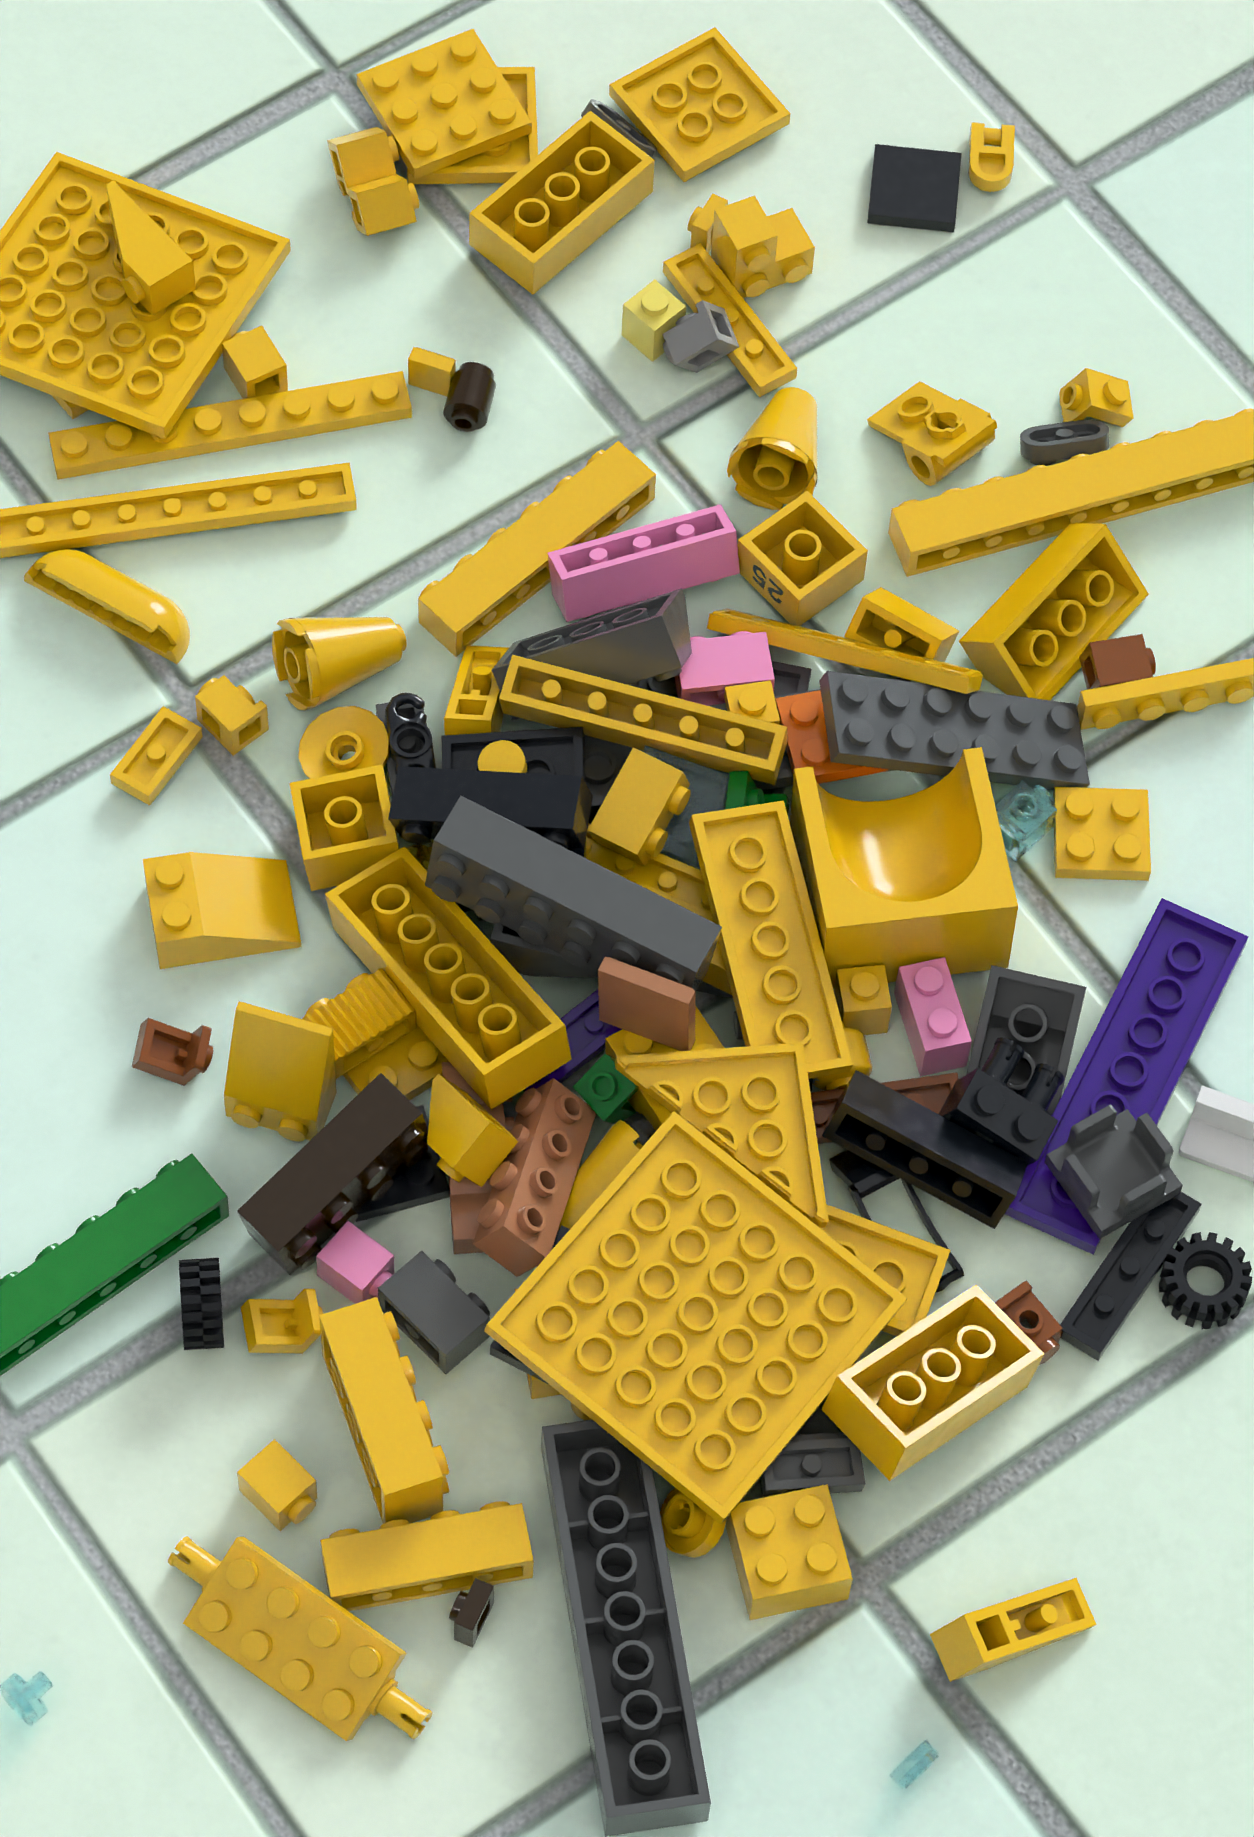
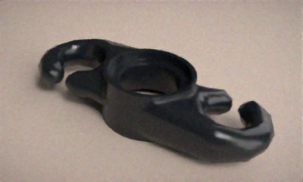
M400 693L392 697L385 709L390 754L396 763V775L398 766L436 768L432 734L426 726L427 715L419 711L414 718L407 719L397 714L398 708L405 704H410L418 710L425 707V701L412 693ZM406 736H416L424 742V746L416 753H406L398 747V743Z

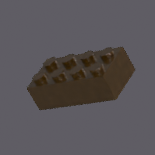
M380 1073L237 1210L249 1235L289 1275L298 1267L301 1270L308 1268L316 1261V1256L322 1250L320 1246L331 1235L336 1234L347 1221L354 1224L358 1218L356 1211L369 1198L372 1201L381 1198L394 1182L391 1178L405 1164L411 1167L425 1155L429 1146L427 1145L428 1128L423 1113Z

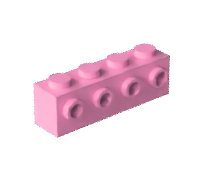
M721 504L548 552L552 595L566 622L587 618L597 613L628 606L681 588L683 590L740 573L736 530Z

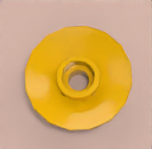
M344 706L326 711L307 726L300 740L298 758L304 774L311 779L383 764L384 768L390 751L388 733L384 723L369 710L357 706ZM350 751L355 752V754L351 758L347 760H341L342 756L345 753Z

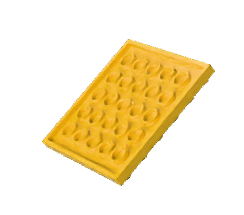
M56 152L0 230V375L166 439L222 355V343L231 339L236 334L290 253V239ZM113 180L193 260L196 290L154 315L140 302L137 304L132 302L123 288L122 281L124 277L112 227L106 184Z
M673 1111L486 1324L484 1332L714 1520L722 1524L827 1398L836 1377L857 1362L908 1298Z

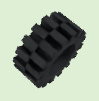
M1201 1232L1192 1234L1190 1242H1187L1185 1237L1177 1241L1176 1248L1172 1247L1168 1252L1160 1274L1159 1293L1164 1292L1161 1301L1165 1308L1170 1305L1173 1306L1171 1315L1176 1320L1182 1314L1187 1316L1185 1325L1190 1327L1194 1326L1195 1320L1202 1321V1329H1210L1213 1321L1217 1322L1218 1327L1227 1324L1229 1316L1234 1320L1239 1315L1241 1307L1244 1306L1252 1285V1277L1249 1276L1252 1270L1250 1261L1243 1262L1245 1252L1241 1247L1236 1251H1232L1233 1240L1227 1237L1223 1244L1217 1243V1233L1209 1232L1207 1240H1202ZM1197 1266L1213 1268L1221 1274L1224 1288L1219 1293L1211 1296L1197 1293L1189 1286L1187 1273Z
M219 1257L179 1260L184 1350L224 1348Z

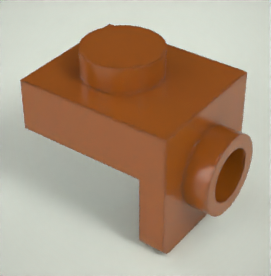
M147 1018L140 1025L132 1067L185 1086L199 1073H204L210 1065L213 1056V1046L209 1045L212 1028L201 1025L193 1033Z

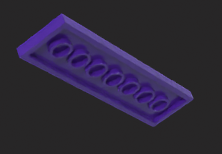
M1161 898L1052 1114L1059 1121L1039 1159L1027 1166L1017 1195L1005 1215L1094 1255L1101 1239L1094 1233L1045 1164L1046 1155L1068 1141L1073 1125L1108 1105L1113 1106L1117 1115L1128 1109L1136 1121L1139 1116L1148 1113L1155 1124L1158 1125L1246 946L1249 936Z

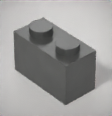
M420 1251L378 1287V1301L382 1312L391 1311L397 1327L447 1374L490 1337L484 1332L486 1324L490 1321V1311L476 1294L471 1292L467 1295L455 1284L456 1278L445 1263L439 1259L433 1262L423 1251Z

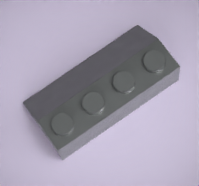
M681 588L514 642L492 669L500 692L512 655L634 687L639 686L640 680L653 676L656 681H664L682 672L681 668L692 654L686 600L683 590ZM510 715L512 721L520 719Z

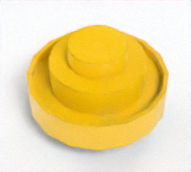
M676 1488L668 1494L660 1511L666 1547L674 1553L692 1558L706 1555L717 1545L723 1535L727 1520L726 1518L722 1524H719Z

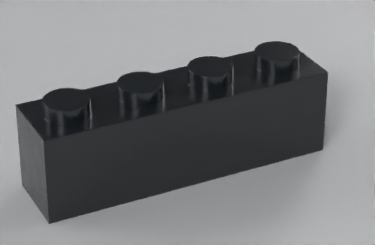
M398 766L388 819L399 836L407 842L428 844L430 840H434L459 797L463 796L566 849H584L593 795L582 776Z
M857 1070L837 1100L822 1134L824 1138L993 1229L997 1227L1015 1199L1028 1162Z

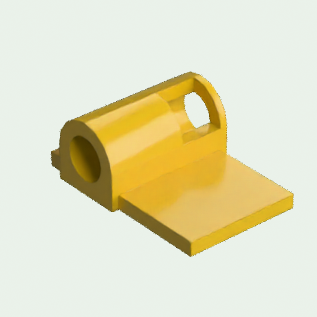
M920 381L867 419L868 425L871 428L902 444L910 469L920 481L929 486L935 485L992 443L995 439V429L998 428L996 420L991 418L990 413L961 398L957 401Z

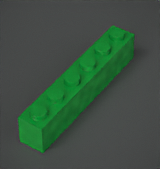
M192 1153L181 1161L173 1160L159 1170L156 1178L141 1189L136 1187L128 1190L118 1199L116 1206L102 1216L95 1215L86 1219L77 1228L75 1234L60 1245L54 1243L47 1246L37 1255L35 1262L21 1272L14 1271L0 1279V1376L229 1217L226 1193Z

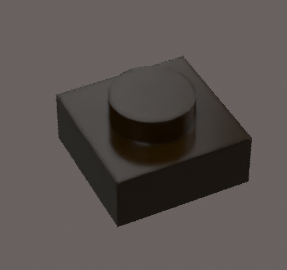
M475 1578L469 1593L459 1592L449 1615V1619L454 1621V1640L473 1648L494 1604L493 1585Z

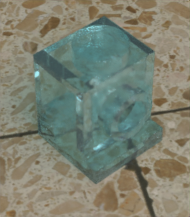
M1022 780L995 805L1006 855L1015 862L1054 826L1057 809L1054 807L1055 801L1050 792L1044 787L1035 785L1031 788Z

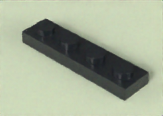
M1180 1192L1177 1196L1131 1221L1060 1324L1063 1328L1060 1338L1099 1361L1164 1265L1170 1249L1176 1247L1177 1241L1182 1238L1199 1213L1202 1204L1185 1193Z

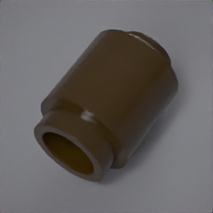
M466 362L453 374L443 415L455 429L470 432L486 425L496 389L494 373L489 367L477 362Z

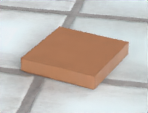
M604 957L598 969L599 1020L679 1051H690L695 1042L696 990L616 959Z

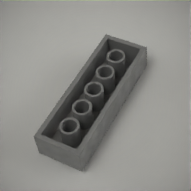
M463 796L459 797L433 841L425 886L431 888L439 898L445 901H456L474 910L486 922L500 923L518 932L519 936L526 942L533 945H543L561 954L564 960L576 967H587L598 973L604 957H610L688 986L696 991L708 972L722 926Z

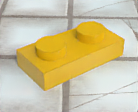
M163 706L111 772V784L151 805L202 739V727Z

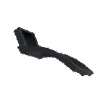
M845 1150L829 1159L832 1171L848 1185V1189L852 1193L851 1196L861 1217L871 1220L863 1204L862 1198L901 1179L849 1150ZM901 1179L917 1213L935 1243L948 1249L922 1206L912 1184ZM951 1252L947 1261L954 1270L941 1276L935 1293L944 1290L951 1282L964 1276L963 1268Z

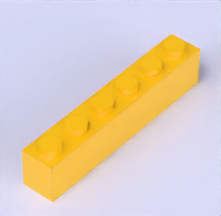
M617 441L606 451H597L582 470L573 477L570 475L564 477L555 486L553 492L540 503L537 501L531 503L522 512L520 518L507 529L500 528L494 532L487 544L478 552L461 558L453 571L445 578L428 584L418 598L419 623L457 657L465 650L466 645H472L551 582L548 552L609 536L655 499L656 474L620 441Z
M516 655L511 657L499 697L503 714L557 728L583 727L584 734L587 736L727 773L732 771H748L752 779L772 785L776 784L788 742L787 727Z

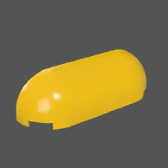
M71 549L50 552L39 558L24 575L25 582L175 664L180 662L188 649L190 630L187 619L178 605L168 597L84 552Z

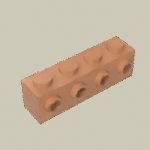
M554 1078L536 1089H528L519 1098L515 1107L517 1116L513 1128L509 1131L519 1142L493 1173L490 1179L492 1189L488 1201L482 1207L477 1217L479 1227L473 1245L516 1277L538 1266L552 1250L596 1116V1112L586 1102Z

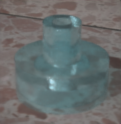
M42 1671L36 1673L27 1682L17 1673H13L0 1684V1694L24 1722L33 1726L48 1712L41 1697L53 1687V1684Z

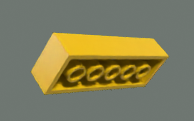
M403 846L325 893L333 929L372 974L378 969L385 971L415 1009L418 1027L492 1110L572 1060L566 1026L455 902H448L439 898L431 888L425 886L427 870Z

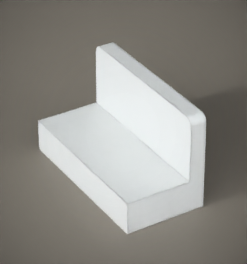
M1202 1086L1180 1145L1179 1155L1254 1183V1104Z

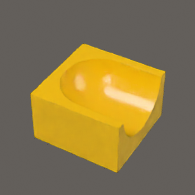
M982 747L963 749L962 756L953 770L932 786L908 796L884 801H854L835 796L824 790L817 783L813 766L794 769L790 826L833 988L837 969L885 964L887 982L897 980L899 967L943 957L946 959L951 975L986 971L991 969V965L1008 968L1018 903Z

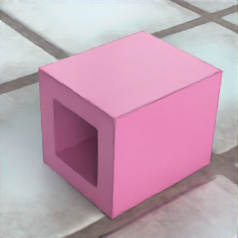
M349 1221L344 1224L316 1256L317 1276L354 1304L371 1298H378V1287L394 1275V1255Z

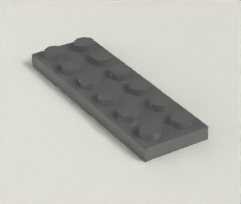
M827 671L819 680L831 762L946 776L959 762L963 749L982 747L990 782L1054 790L1055 787L1087 788L1090 785L1076 704L983 691L964 694L923 683Z

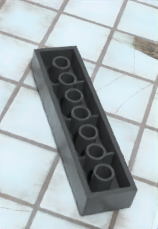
M592 1419L542 1426L541 1452L605 1837L706 1822L709 1818L711 1800L652 1468Z

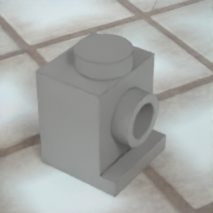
M703 300L695 304L698 313H690L677 320L675 327L663 333L665 339L663 349L670 362L696 373L739 348L725 309Z

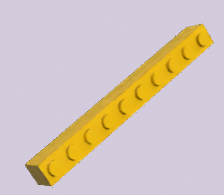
M1244 409L1234 416L1216 421L1203 420L1193 427L1175 432L1163 431L1150 439L1131 444L1128 442L1119 443L1109 450L1091 455L1078 454L1065 462L1054 465H1037L1024 473L1006 478L1000 476L993 477L983 484L969 488L949 489L939 496L925 500H908L898 507L892 508L888 534L904 572L909 577L1058 536L1070 523L1102 524L1254 482V409Z

